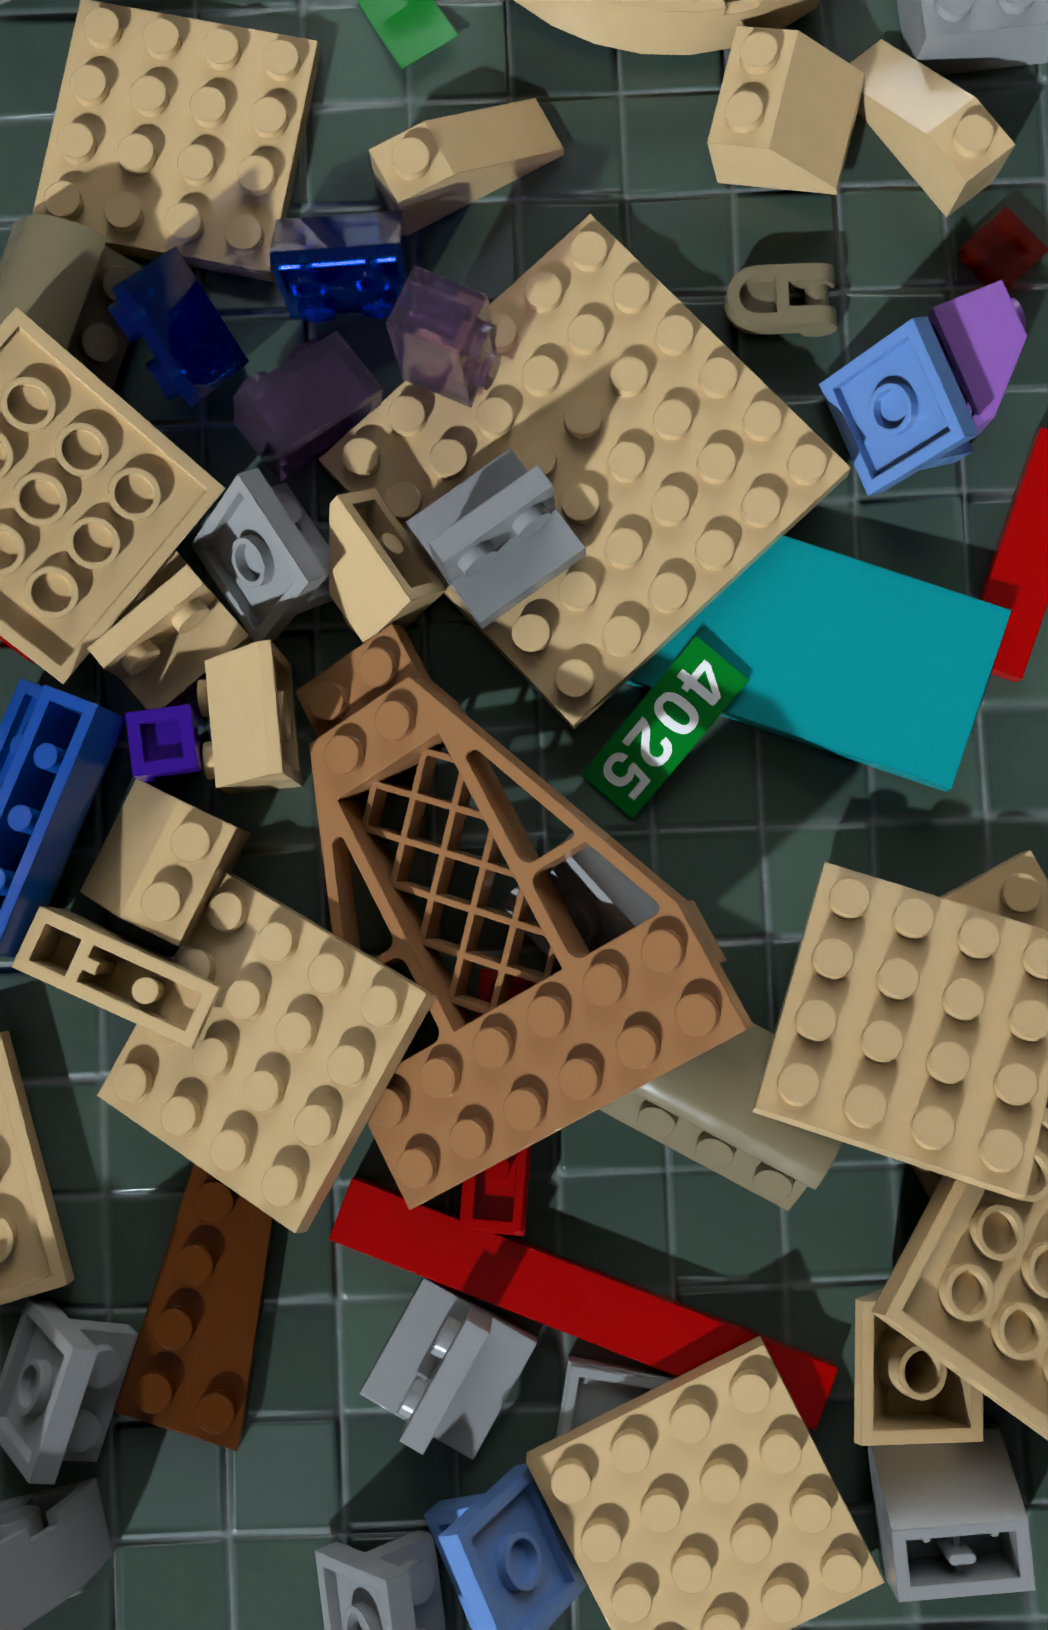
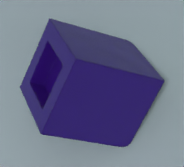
M184 704L125 713L134 778L148 784L163 782V776L203 771L198 729L206 727L205 718L202 717L200 711L194 706Z

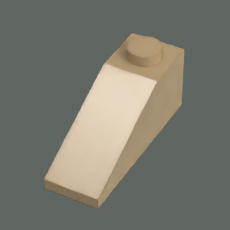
M883 39L850 62L851 65L865 74V83L858 113L946 218L995 180L1016 144L975 96Z
M536 98L423 121L369 149L376 187L405 238L563 156L564 148Z
M39 906L11 966L191 1049L195 1048L222 988L220 985L120 933L67 909Z

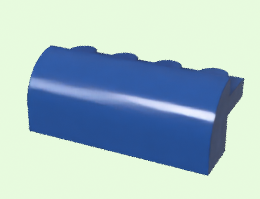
M22 678L18 681L0 724V956L13 958L16 957L39 906L49 907L126 722L125 717L98 704L45 684L40 686Z

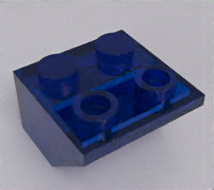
M402 210L276 220L269 252L270 266L290 318L300 317V319L307 322L320 323L334 319L336 314L362 313L364 316L371 318H385L394 315L398 310L412 309L407 238Z
M176 246L109 288L116 301L107 306V309L130 343L142 337L154 355V358L146 362L145 365L169 401L180 395L186 404L192 407L249 363L248 358Z

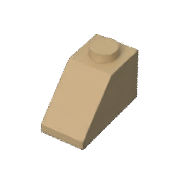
M375 488L337 495L330 502L329 595L343 613L346 624L352 631L357 633L363 643L390 624L403 626L406 629L447 589Z

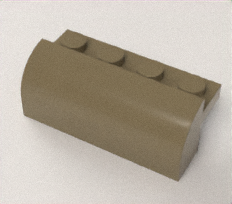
M30 214L14 223L0 261V325L17 307L109 388L113 389L154 273L105 246L108 237L86 226L47 214Z
M754 1023L752 1028L599 1109L787 1211L792 1208L807 1187L816 1190L830 1169L843 1143L752 1112L774 1036L773 1033Z

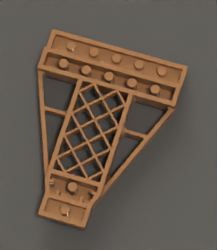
M390 624L295 691L318 737L309 744L332 933L361 950L349 858L350 851L392 935L391 947L375 959L388 967L403 960L407 964L416 984L436 995L429 1010L439 1029L437 1041L399 1063L367 1122L409 1210L433 1199L754 1026L720 965L727 960L695 901H687L463 713L457 701L432 681L403 626ZM446 746L448 752L440 749ZM437 758L455 763L459 771L452 800L429 794ZM488 759L573 830L574 836L539 858ZM418 764L412 788L391 783V781ZM388 792L410 798L402 832L380 826ZM471 796L474 799L477 807L469 805ZM368 797L367 803H366V807H365V805H364V803H363L362 800H364L365 798ZM427 803L450 810L442 844L418 837ZM466 815L485 820L489 828L482 857L458 850ZM381 837L399 842L394 863ZM588 846L593 847L651 896L659 906L658 913L591 953L548 875L552 868ZM416 848L439 855L431 888L408 881ZM500 853H502L507 864L498 862ZM455 860L480 867L471 901L447 893ZM496 872L515 878L519 885L513 914L487 906ZM410 894L428 899L423 920ZM444 904L468 912L461 945L436 937ZM531 910L538 922L529 920ZM484 917L510 925L502 959L476 950ZM525 930L546 937L551 946L544 973L517 964ZM439 951L457 957L453 977H451ZM473 962L498 970L491 1003L466 995ZM514 976L537 983L508 1000ZM468 1009L484 1015L473 1020Z

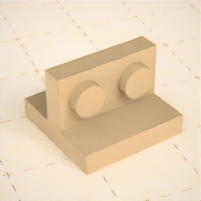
M174 550L110 629L87 649L104 669L120 678L148 710L178 705L197 689L198 680L206 679L205 660L246 646L253 640L181 555Z

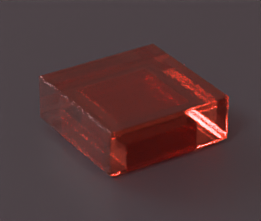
M1006 206L969 239L956 256L985 286L1002 280L1008 291L1043 259L1048 252V248Z

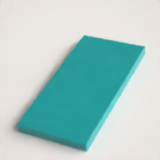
M783 535L625 683L650 691L694 637L697 636L750 680L723 711L721 716L947 792L952 789L1011 610Z

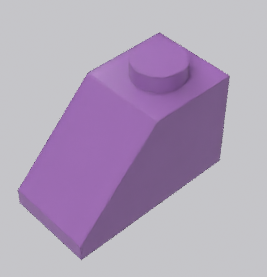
M1002 280L932 307L927 315L979 433L995 417L1027 339L1024 311L1015 298H1010Z

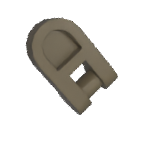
M827 263L765 264L745 267L734 275L728 285L724 302L726 317L735 328L748 334L800 333L806 337L830 335L837 330L836 309L833 306H829V292L835 288L834 267ZM789 292H798L804 295L805 305L790 306Z

